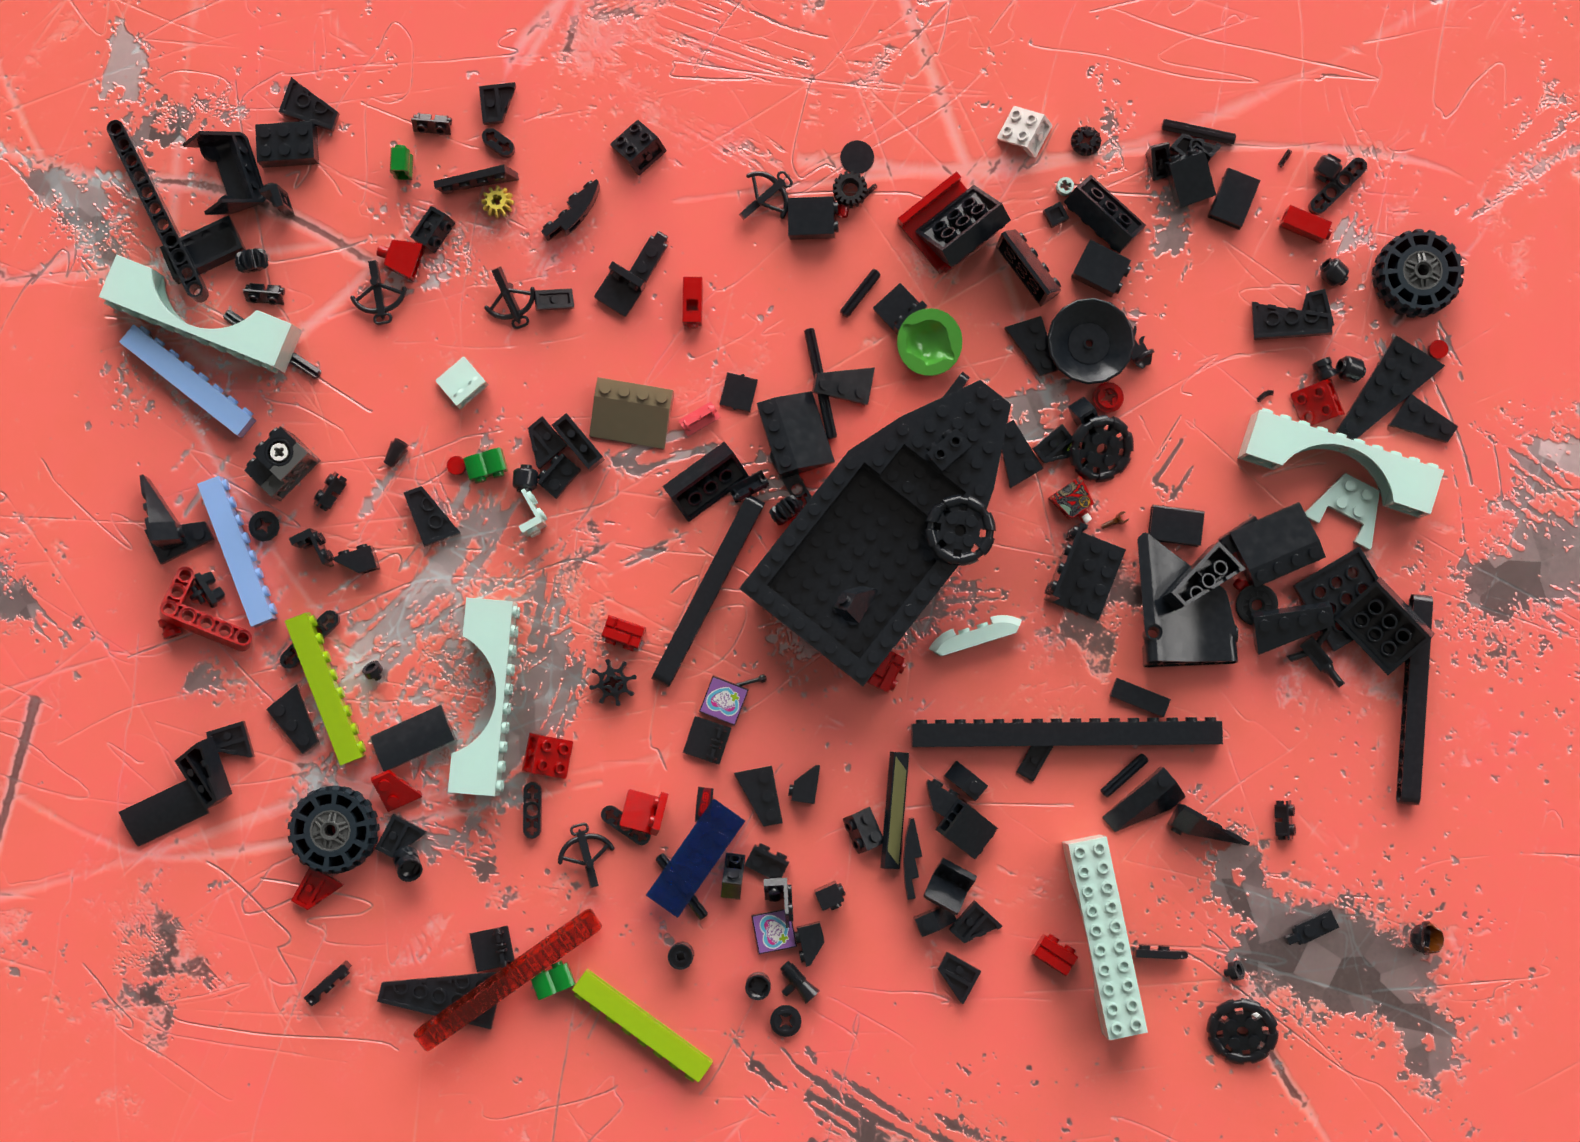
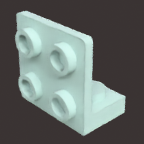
M465 357L458 360L436 379L437 384L459 409L463 408L489 385Z

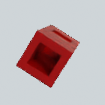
M1292 205L1287 207L1279 224L1281 228L1320 244L1325 239H1329L1333 230L1330 228L1332 225L1331 221Z
M683 277L682 322L683 326L696 329L698 326H702L703 279L702 277Z

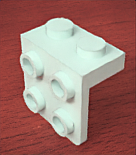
M522 489L521 492L535 517L520 525L519 528L526 537L531 536L532 538L539 535L541 529L547 526L545 521L548 519L540 507H536L538 501L531 491L527 492L525 489Z

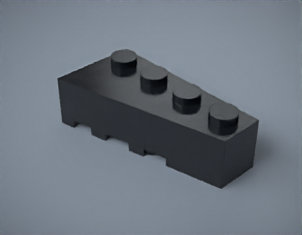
M1218 541L1203 552L1162 598L1177 611L1246 568Z
M1329 602L1250 613L1255 650L1258 655L1334 625L1332 605Z

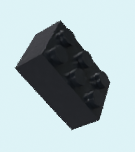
M313 121L255 124L257 162L262 168L319 164L317 126Z

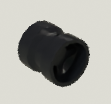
M1330 357L1312 364L1314 370L1318 372L1319 382L1337 375L1336 369L1331 365L1332 360Z

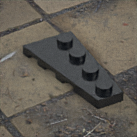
M1252 302L1254 340L1332 335L1331 314Z

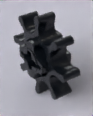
M606 659L607 670L600 673L596 669H592V673L597 674L600 681L597 685L589 686V689L600 688L603 691V697L599 700V703L603 704L606 697L613 696L616 700V706H620L619 696L621 693L627 692L630 696H634L635 693L627 689V682L629 680H636L637 676L626 677L624 675L623 669L627 666V662L623 661L619 669H613L611 667V660ZM612 677L615 680H622L615 684V688L612 685H605L611 681Z

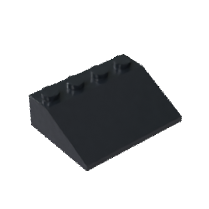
M973 185L915 232L943 262L953 267L984 241H987L998 230L1004 228L1011 219L1001 202Z
M1016 229L1004 231L1001 233L996 248L1040 307L1060 293L1061 285L1055 277H1051L1048 273L1050 272L1049 268L1044 262L1041 263L1039 261L1036 250L1027 245V239L1023 233H1018Z
M812 391L774 397L757 403L758 412L780 479L835 463Z
M1300 502L1229 532L1239 561L1246 568L1243 571L1247 582L1255 588L1326 558L1320 540Z
M1381 577L1334 618L1387 675L1398 668L1435 634Z

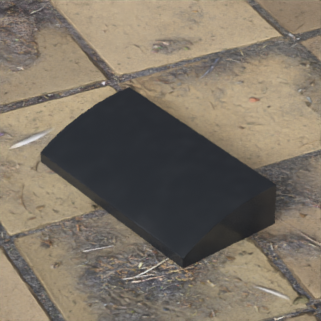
M229 215L182 236L200 274L235 259V255L238 252L246 250ZM174 240L170 246L175 245L177 240ZM161 246V252L173 280L177 284H181L182 282L164 246ZM185 256L179 258L178 262H182ZM193 272L189 273L186 279L190 278Z
M442 705L371 736L383 772L457 740Z
M187 780L119 812L124 825L138 847L209 813L208 809L205 810Z

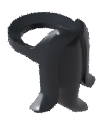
M1134 326L1135 345L1131 358L1134 364L1143 369L1145 365L1151 364L1152 354L1155 351L1154 349H1147L1143 343L1145 336L1139 339V344L1136 342L1137 327Z

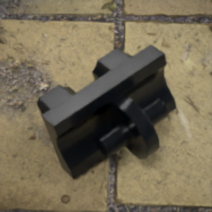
M211 571L202 575L199 572L194 575V581L200 590L197 589L196 585L192 586L193 594L190 596L191 601L198 600L200 604L206 602L202 597L204 595L213 609L225 597V593L221 587L213 591L208 587L216 582Z

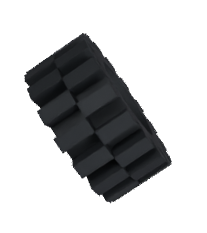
M845 171L844 175L839 174V178H836L835 184H833L834 198L838 201L839 205L843 204L846 207L849 206V208H853L854 205L858 207L859 203L862 204L864 198L866 199L867 183L864 177H861L858 172L854 174V171H851V173ZM848 183H853L858 188L857 193L853 196H847L843 192V187Z

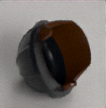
M1424 921L1411 930L1410 941L1415 950L1424 955H1429L1441 951L1444 944L1443 932L1435 927L1434 924H1431L1430 921Z

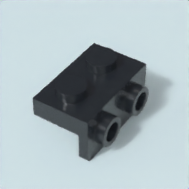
M870 807L843 818L845 829L849 832L852 845L858 854L869 851L883 843L882 833Z

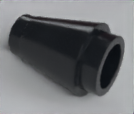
M395 438L390 443L384 463L394 467L408 451L409 445Z

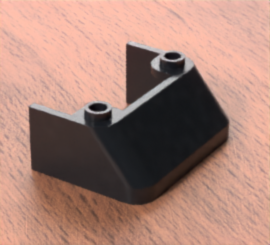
M198 131L183 143V147L200 148L202 156L207 161L217 162L227 195L220 197L218 202L205 210V215H229L260 205L266 200L259 192V189L264 187L249 140L245 134L226 131Z

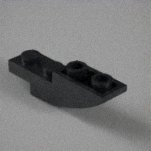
M597 179L587 182L583 186L584 189L579 193L575 192L570 195L567 201L570 209L568 211L567 209L563 210L558 215L559 218L553 222L549 221L543 226L541 232L547 241L562 230L568 236L585 219L593 207L600 190V184Z

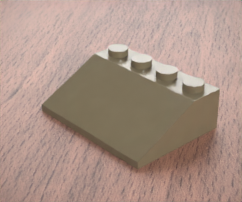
M598 377L589 436L665 449L674 391Z

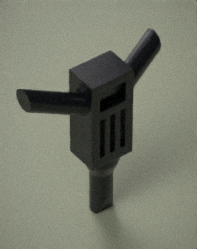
M1325 628L1317 640L1310 636L1300 644V647L1303 649L1302 651L1287 657L1293 662L1308 656L1320 672L1323 671L1328 674L1339 688L1345 683L1334 670L1333 661L1321 648L1330 634V631Z

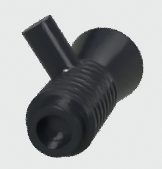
M788 961L780 968L781 974L790 983L782 990L785 996H788L797 989L806 1004L820 991L806 980V977L793 963Z

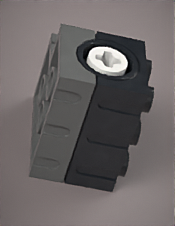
M280 426L279 428H274L269 433L270 437L265 442L262 441L256 446V451L253 453L256 459L252 458L247 463V468L244 471L272 498L282 501L321 460L293 433Z

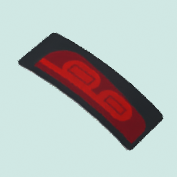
M698 787L695 822L710 823L713 788Z

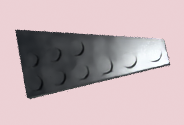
M1396 335L1336 432L1347 435L1348 439H1357L1445 365Z
M506 971L384 981L381 984L377 1002L491 1029Z

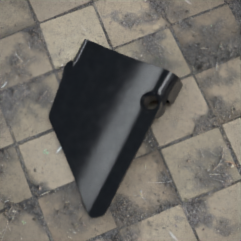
M1143 533L1137 539L1144 619L1143 639L1145 644L1142 647L1143 666L1173 667L1237 663L1236 642H1238V628L1234 622L1226 590L1218 585L1190 604L1175 611L1162 597L1189 569L1190 565L1150 534ZM1148 630L1156 631L1157 637H1150Z

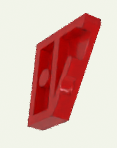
M390 770L371 777V782L387 812L422 798L421 791L413 789L409 786L408 782L398 778Z
M309 867L291 901L309 910L340 889L344 883L327 874H322V872L312 871Z

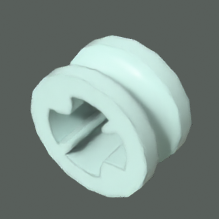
M1068 177L1061 178L1056 185L1057 192L1062 196L1069 195L1074 188L1073 180ZM1063 182H1065L1066 185L1070 186L1068 187L1067 191H1065L1064 188L1060 187L1062 186Z

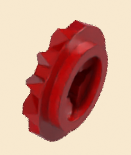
M1102 383L1094 391V404L1105 413L1115 412L1123 404V391L1115 383ZM1105 393L1116 395L1111 399V404L1107 400L1101 401L1105 397Z

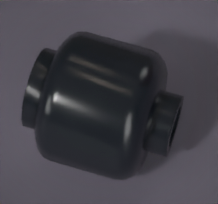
M1330 153L1322 155L1314 167V172L1317 174L1316 178L1323 183H1326L1327 180L1334 181L1342 170L1341 160Z
M1337 258L1327 259L1320 267L1321 278L1330 286H1341L1349 278L1347 276L1349 268Z
M1345 356L1339 359L1336 364L1337 375L1342 380L1356 383L1365 376L1366 368L1362 359Z
M522 464L520 468L513 471L512 484L517 489V492L522 493L521 490L525 489L527 492L531 491L532 493V490L537 488L538 472L532 469V465Z

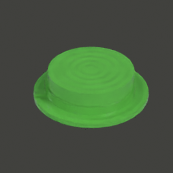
M933 308L918 310L908 316L899 329L897 336L898 353L903 363L915 373L927 376L941 374L949 370L960 356L962 350L961 330L957 322L942 310Z

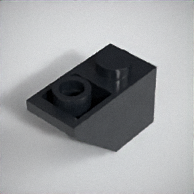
M362 544L356 547L357 550L351 552L343 550L338 552V556L333 557L334 561L362 575L381 569L375 549L371 545Z
M928 779L926 786L931 808L945 817L958 800L960 794L952 789L946 791L942 788L944 784L936 779L932 781Z
M726 853L721 889L722 898L740 900L745 855Z
M820 921L797 926L798 931L794 932L797 944L801 943L802 951H799L801 962H805L806 967L812 964L824 944Z

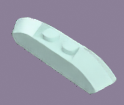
M997 615L990 617L991 625H988V622L976 625L977 629L972 631L969 628L959 630V635H956L954 629H950L937 637L929 647V650L939 656H944L1012 635L1017 632L1022 620L1013 616Z

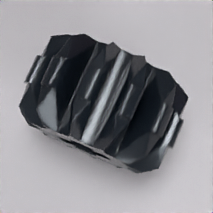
M261 248L243 250L235 255V264L238 271L242 273L261 271L269 266L268 255Z
M789 495L773 506L769 513L774 522L778 525H783L795 517L802 510V506L797 498Z

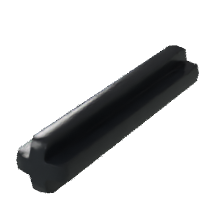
M876 269L871 270L840 310L843 316H850L881 275Z
M1144 754L1137 756L1100 790L1105 797H1109L1149 761Z

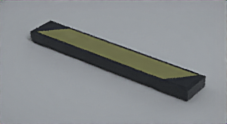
M890 752L880 867L884 869H900L909 753Z

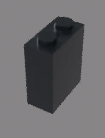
M1198 148L1187 151L1186 155H1174L1169 157V161L1164 162L1175 206L1182 208L1216 196L1205 151L1198 150Z
M834 197L788 198V236L790 240L835 238V232H839L838 221H835V214H838V202H835Z
M1090 239L1071 277L1112 297L1114 293H1119L1123 285L1120 282L1122 277H1127L1131 270V267L1128 266L1131 260Z
M958 798L935 830L976 859L998 828Z

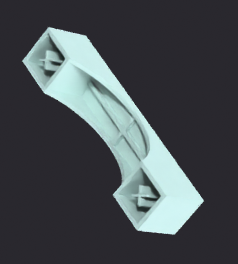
M117 254L99 295L100 298L105 300L104 304L115 310L126 312L135 318H141L148 323L161 326L188 339H194L223 353L227 352L238 359H244L259 367L262 366L278 374V371L286 372L302 333V330L293 324L258 310L243 321L229 327L206 329L189 325L176 313L168 299L165 288V276L150 267Z
M1262 408V410H1258L1251 415L1238 459L1275 470L1299 452L1313 449L1333 450L1353 458L1370 473L1378 486L1384 507L1417 518L1431 514L1444 470L1439 469L1438 465L1421 463V460L1415 457H1403L1402 453L1397 451H1385L1379 445L1369 446L1361 439L1351 440L1345 434H1333L1324 427H1311L1310 423L1299 420V422L1291 420L1292 417L1281 414L1278 416L1269 409Z
M466 597L463 637L473 642L490 663L496 683V700L492 716L482 733L468 746L451 753L448 793L499 796L500 792L504 790V780L501 779L502 772L505 773L506 761H503L504 753H507L508 742L505 741V736L509 734L510 723L507 722V714H511L512 705L509 703V695L513 694V684H510L511 676L515 674V665L512 664V661L517 653L514 639L518 637L519 627L516 626V618H520V607L513 601Z
M1098 834L1064 841L1062 844L1069 878L1078 901L1089 946L1094 977V998L1102 1034L1108 1040L1148 1033L1107 836Z

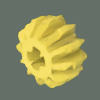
M497 185L495 191L492 187H489L490 193H483L485 199L481 200L482 204H484L483 210L488 211L490 217L495 214L496 219H499L501 213L504 217L507 216L506 210L512 212L510 206L514 205V201L511 200L513 196L511 193H507V188L504 187L501 190L500 186ZM499 199L500 204L496 205L495 200Z

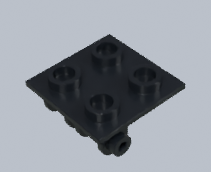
M695 716L683 753L720 764L731 728Z
M508 925L470 933L477 972L515 964Z

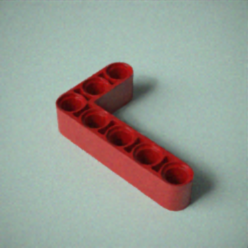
M186 566L179 568L161 603V619L237 651L243 652L248 650L252 640V635L248 630L183 605L194 582V571ZM182 575H187L190 577V579L182 580L180 577ZM177 591L180 592L182 596L174 597L172 593ZM166 608H171L174 610V612L172 614H167L164 612V610ZM188 615L191 616L193 619L191 621H185L182 618ZM208 623L211 627L205 629L201 627V624ZM226 630L229 632V635L222 636L219 632ZM243 637L247 639V642L240 643L237 639Z

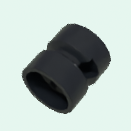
M403 846L395 851L393 862L398 877L405 882L418 879L422 874L423 868L417 851L410 846Z
M684 941L675 943L668 953L670 965L678 970L689 967L694 958L692 946Z
M753 972L746 980V993L753 1000H763L766 998L771 989L769 977L763 972Z

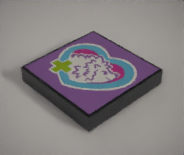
M713 675L699 712L735 726L749 689Z
M785 909L752 915L759 954L797 947L793 923L790 922V928H786Z

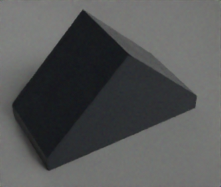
M1169 142L1150 146L1145 155L1153 181L1167 178L1164 162L1169 161Z

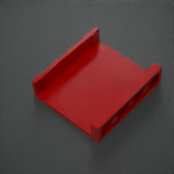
M957 171L898 217L897 220L899 226L939 274L942 272L947 273L953 267L943 262L915 231L968 190L961 182V175Z

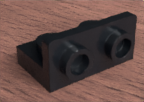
M268 183L263 186L264 188L259 189L260 194L270 201L274 207L278 208L280 212H283L286 216L294 214L288 193L278 184Z
M430 206L410 237L414 241L423 244L431 252L436 253L455 225V221L447 214Z
M564 454L556 455L551 460L549 469H544L539 474V480L537 481L540 486L556 499L581 471Z
M762 843L759 846L755 844L745 866L768 878H782L789 865V861L786 860L787 856L780 852L776 854L770 852V847Z

